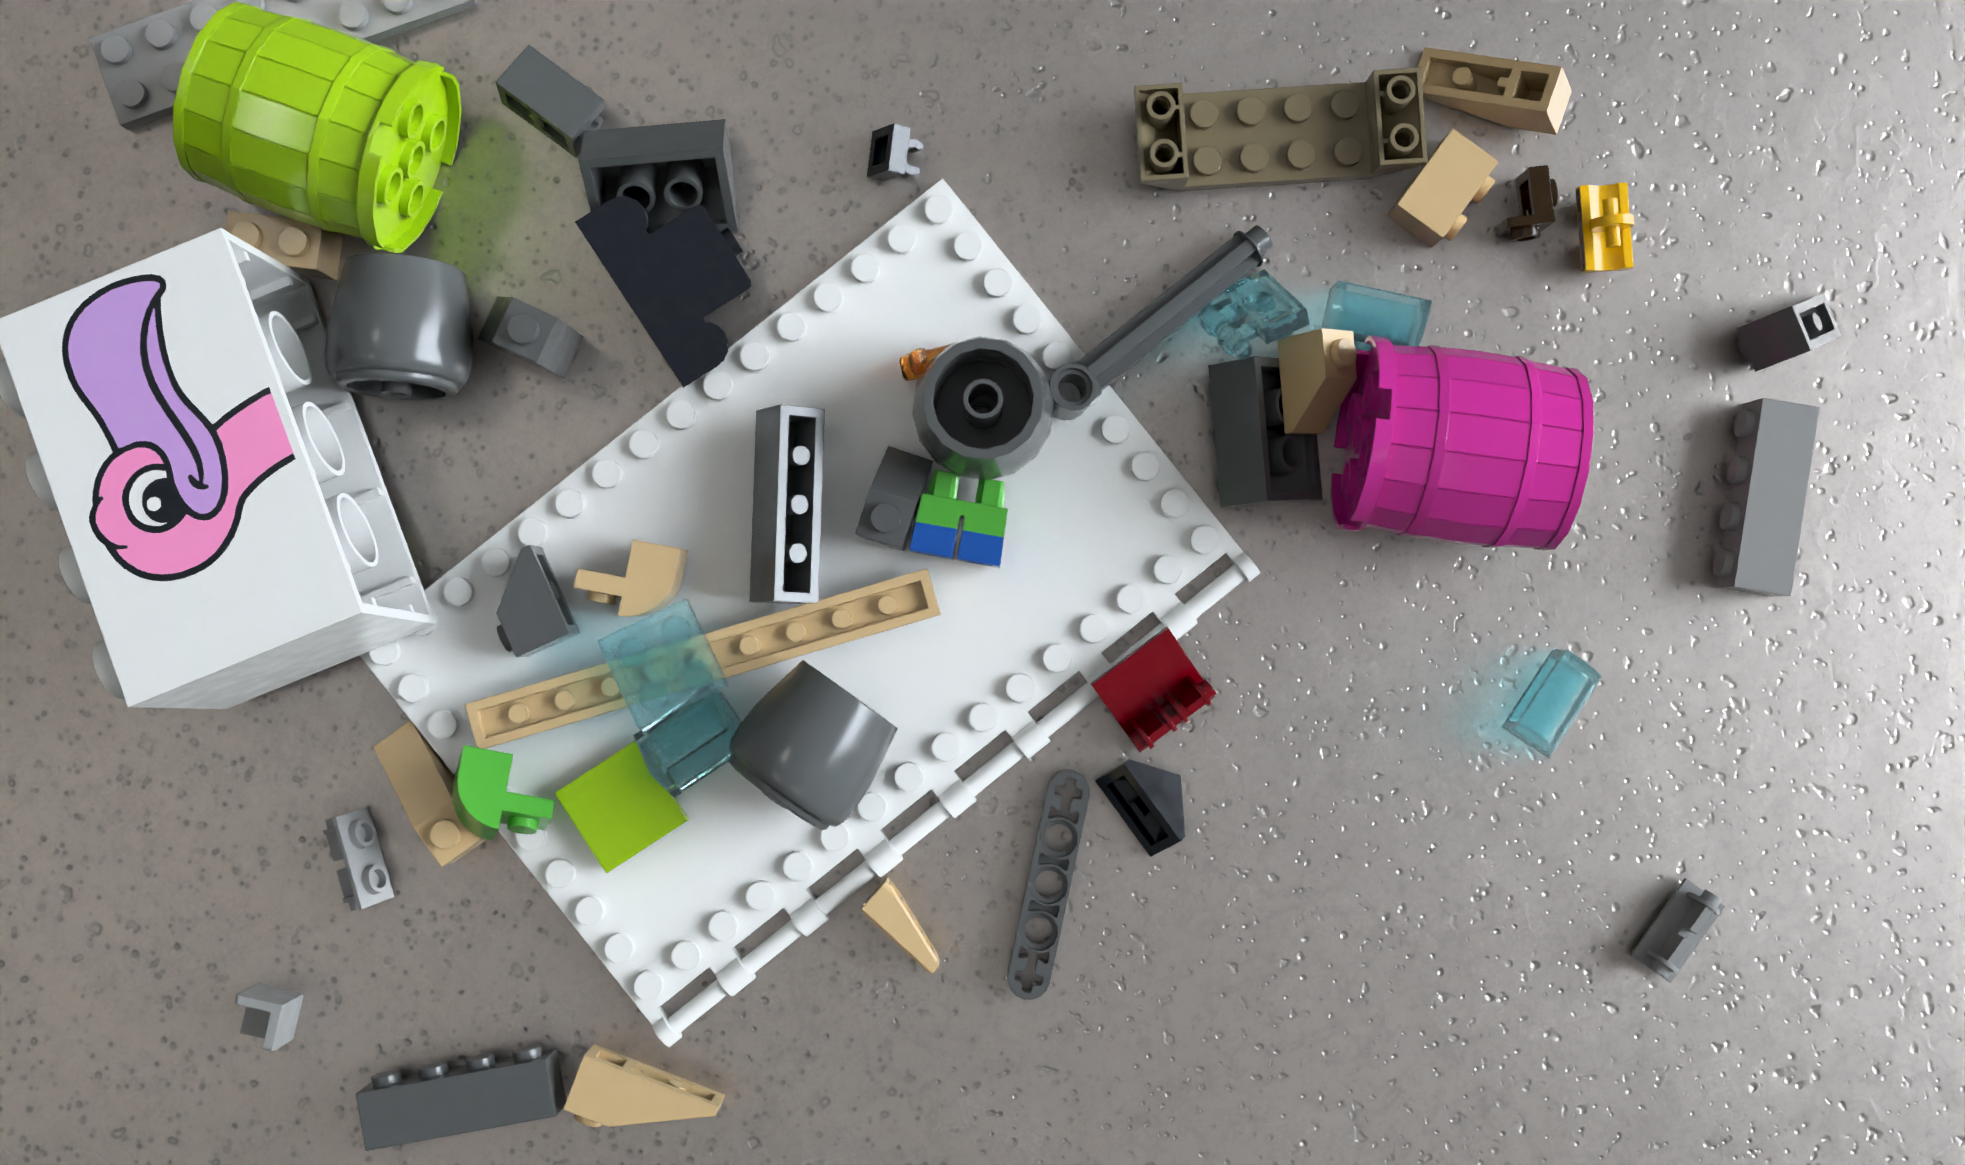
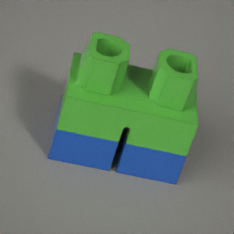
M935 470L929 484L928 494L922 493L909 549L910 552L953 560L960 518L963 517L964 523L957 560L1000 568L1008 509L1003 508L1005 501L1004 482L992 479H979L975 503L956 499L960 482L958 475L953 472Z

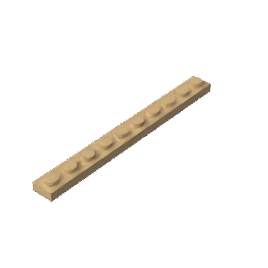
M923 569L821 599L818 603L804 604L467 703L465 707L477 748L486 749L939 616L941 613L928 569Z

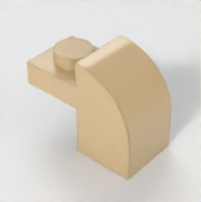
M633 540L625 577L577 568L574 588L588 590L587 600L615 605L617 596H621L618 616L642 617L651 615L666 607L677 595L683 580L688 550Z

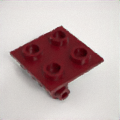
M1165 627L1090 683L1140 753L1147 747L1150 749L1155 747L1153 743L1170 730L1175 732L1177 730L1176 726L1182 721L1187 723L1189 721L1187 717L1202 706H1210L1212 704L1210 700L1216 695L1213 687L1206 679L1203 680L1168 627Z

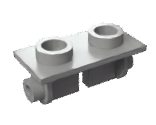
M369 807L325 820L328 829L323 830L327 837L333 861L344 859L346 868L336 871L344 896L343 902H349L351 911L394 898L389 874Z
M1684 878L1630 955L1671 983L1725 906L1721 904L1722 900L1706 889L1703 891L1687 878Z

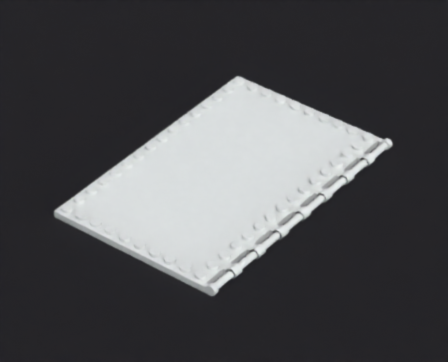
M943 178L728 348L725 360L717 367L684 388L683 386L679 387L424 590L436 621L435 625L360 655L455 775L458 758L463 746L477 747L465 707L467 703L804 605L749 602L756 410L780 404L825 409L819 600L928 569L941 615L486 748L488 750L513 754L507 792L555 800L552 819L544 831L537 829L535 834H520L508 830V824L500 823L498 831L648 1019L658 1038L668 1047H671L682 1038L681 1032L725 996L728 994L734 996L756 978V971L801 935L808 937L830 919L828 914L872 878L876 875L879 877L884 876L904 860L902 857L903 853L952 815L956 818L977 801L975 796L1024 756L1028 759L1051 742L1048 738L1099 697L1090 683L1165 627H1168L1176 640H1178L1198 624L1196 618L1244 580L1250 582L1260 574L1255 563L1242 551L1110 385L1102 390L1101 395L1092 401L1081 416L1065 421L1052 417L1051 432L1037 457L1014 474L992 479L1004 482L1005 501L1003 508L1008 509L1000 568L957 560L964 523L963 517L960 518L953 560L910 552L909 549L917 513L904 551L859 537L855 534L870 487L888 446L933 460L919 441L912 415L916 383L933 357L952 343L981 336L1003 339L1031 354L1047 375L1049 381L1059 367L1071 364L1073 361H1078L1085 356ZM1071 383L1059 384V393L1065 400L1070 402L1080 400V392L1075 385ZM985 405L975 409L977 413L982 414L992 411ZM934 461L923 494H928L929 484L935 470L951 471ZM960 477L956 499L975 503L979 479ZM633 540L688 550L683 580L677 595L662 610L642 617L618 616L621 596H617L615 605L587 600L588 590L574 588L577 568L625 577ZM528 545L542 547L580 634L529 657H516L514 652H508L500 641L497 626L501 625L496 612L520 550ZM1225 555L1232 563V566L1183 604L1175 593L1221 556ZM1152 613L1160 624L1113 662L1109 663L1102 655V652ZM802 660L809 663L898 728L871 786L856 809L843 823L836 827L829 825L826 830H820L810 825L789 810L776 804L738 773L729 763L732 755L729 752L730 740L740 723L753 707ZM1079 671L1087 682L1036 723L1028 711ZM1006 730L1014 741L963 781L955 770ZM635 740H639L690 820L606 874L555 795V792ZM932 789L939 798V801L890 840L882 831V828ZM858 848L866 860L820 897L816 898L809 890V887ZM784 908L790 915L791 920L743 958L735 946ZM710 967L717 979L673 1015L669 1016L661 1005Z

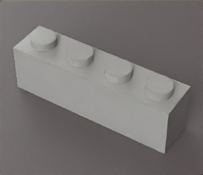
M1761 398L1744 403L1743 408L1738 412L1734 423V434L1738 437L1736 453L1731 458L1727 468V480L1731 483L1729 499L1724 504L1720 514V527L1724 530L1722 544L1713 560V574L1717 576L1715 588L1770 597L1791 596L1820 407Z

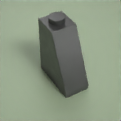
M497 296L477 339L564 379L583 340V336L555 316L516 298Z

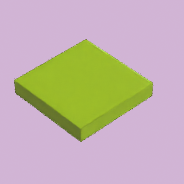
M635 740L555 792V795L606 874L690 820L639 740Z

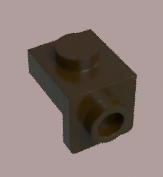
M1548 165L1529 167L1515 179L1520 216L1506 218L1495 227L1496 237L1511 236L1512 242L1534 240L1541 237L1540 232L1555 222L1554 207L1558 201V189L1555 180L1550 179Z

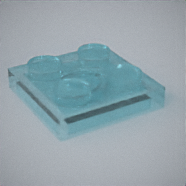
M686 598L597 640L638 729L644 728L729 687L696 614Z

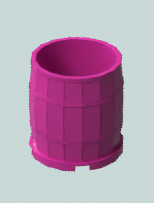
M1368 336L1364 344H1370L1372 347L1370 351L1357 350L1355 361L1357 379L1340 406L1336 425L1334 447L1345 449L1343 473H1332L1331 475L1332 514L1338 530L1357 532L1367 527L1394 533L1402 537L1482 546L1483 548H1534L1535 550L1542 551L1556 549L1569 533L1577 515L1590 470L1594 416L1593 398L1587 377L1575 368L1557 367L1530 361L1519 356L1513 357L1428 345L1427 347L1393 345L1387 337Z

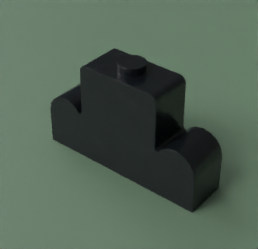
M620 196L607 201L575 221L683 388L725 360L728 353L726 334L718 325L706 322L704 317L751 287L750 278L736 258V256L743 253V250L728 227L720 232L706 209L701 205H696L650 234L648 233L650 219L646 209L637 200Z

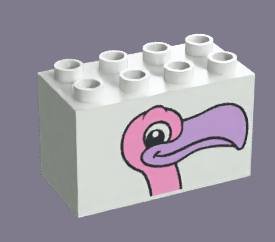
M222 228L0 318V346L5 357L0 360V396L13 412L27 419L37 448V452L30 454L26 459L25 466L29 482L45 505L53 510H59L71 544L63 548L59 554V566L62 576L71 592L80 601L92 604L104 640L98 642L93 648V663L97 675L104 687L113 696L126 700L128 707L228 709L436 624L351 392L338 386L335 383V378L328 374L326 369L325 342L327 327L309 279Z

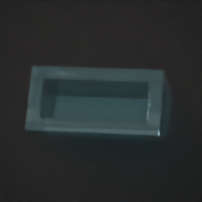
M1337 281L1329 289L1321 329L1353 331L1356 352L1357 350L1370 351L1372 345L1364 344L1365 339L1370 335L1387 337L1393 345L1420 346L1432 300Z
M1552 649L1502 725V728L1547 758H1551L1602 681L1601 675L1569 650Z
M713 682L633 736L650 775L675 798L729 762L732 755L729 752L730 740L742 721L729 701Z

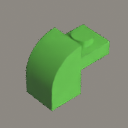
M464 745L458 758L452 787L453 807L461 823L473 834L491 841L498 832L500 823L508 824V830L520 834H535L537 829L544 831L552 819L555 800L506 791L513 754Z

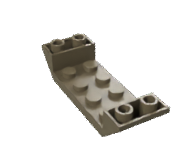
M1421 67L1373 70L1365 82L1187 94H1183L1182 83L1134 86L1140 183L1183 192L1367 180L1426 165L1428 162Z

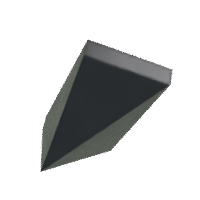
M1129 759L1095 780L1150 857L1175 845L1185 837L1181 775Z

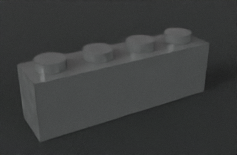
M780 404L756 410L749 602L783 604L819 602L825 409Z
M540 1044L517 1048L512 1051L513 1056L495 1059L494 1053H484L465 1059L466 1065L448 1068L447 1061H440L419 1067V1073L401 1076V1070H390L373 1075L371 1077L372 1082L356 1093L365 1151L556 1117L566 1103L557 1048L542 1051Z

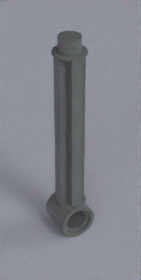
M1257 225L1246 233L1242 231L1235 232L1229 241L1080 360L1059 367L1048 381L1054 401L1053 417L1065 421L1081 416L1092 401L1101 395L1103 389L1251 270L1263 265V255L1273 246L1267 232ZM1071 383L1075 385L1080 392V400L1077 402L1065 400L1059 393V384Z

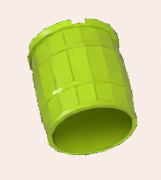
M233 2L215 12L198 33L181 69L173 104V143L180 166L194 180L215 186L239 197L248 204H254L282 216L322 228L325 231L339 232L362 238L372 249L402 253L420 237L434 215L443 195L442 191L434 189L433 186L441 162L453 165L458 147L462 113L459 83L453 74L444 72V67L437 63L423 60L414 62L385 46H379L354 35L314 23L311 20L262 10V8L250 4Z

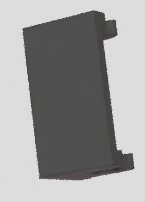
M530 45L523 50L496 81L502 104L575 158L580 154L584 131L598 130L604 122V119L599 114L605 108V100Z

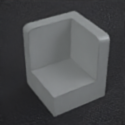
M257 983L237 993L235 1004L246 1007L240 1033L263 1038L262 1049L271 1052L292 1041L304 993Z

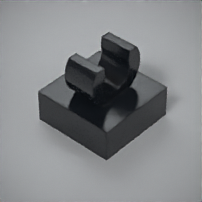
M893 123L872 131L867 170L868 178L886 181L899 176L908 178L920 174V168L907 163L908 152L915 153L921 151L924 145L917 139H910V127Z

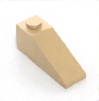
M1427 47L1424 48L1418 67H1421L1423 99L1510 128L1557 135L1572 92L1561 66Z
M411 720L373 747L414 830L441 867L458 861L487 840L469 831L457 817L452 802V787L455 775Z
M594 1044L583 1056L563 1110L573 1113L574 1119L583 1125L590 1127H600L601 1125L613 1127L716 1116L725 1094Z

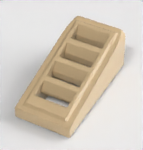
M887 876L865 900L861 908L862 913L923 969L933 974L939 967L940 958L895 883Z

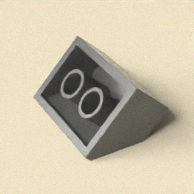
M725 119L584 131L578 161L590 211L616 197H630L637 200L646 209L650 219L648 233L651 234L692 207L701 205L706 209L720 232L727 227L730 231H738L733 160Z
M1252 356L1208 365L1209 395L1212 403L1214 425L1213 442L1216 448L1218 471L1217 488L1220 493L1221 507H1246L1323 500L1317 434H1285L1279 358Z

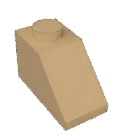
M1322 328L1277 339L1285 434L1316 435L1322 434L1357 379L1355 362L1357 352L1354 345L1353 331Z

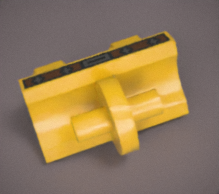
M1627 182L1602 186L1581 185L1577 187L1575 194L1581 272L1630 270L1634 267L1631 238L1634 216L1629 213Z

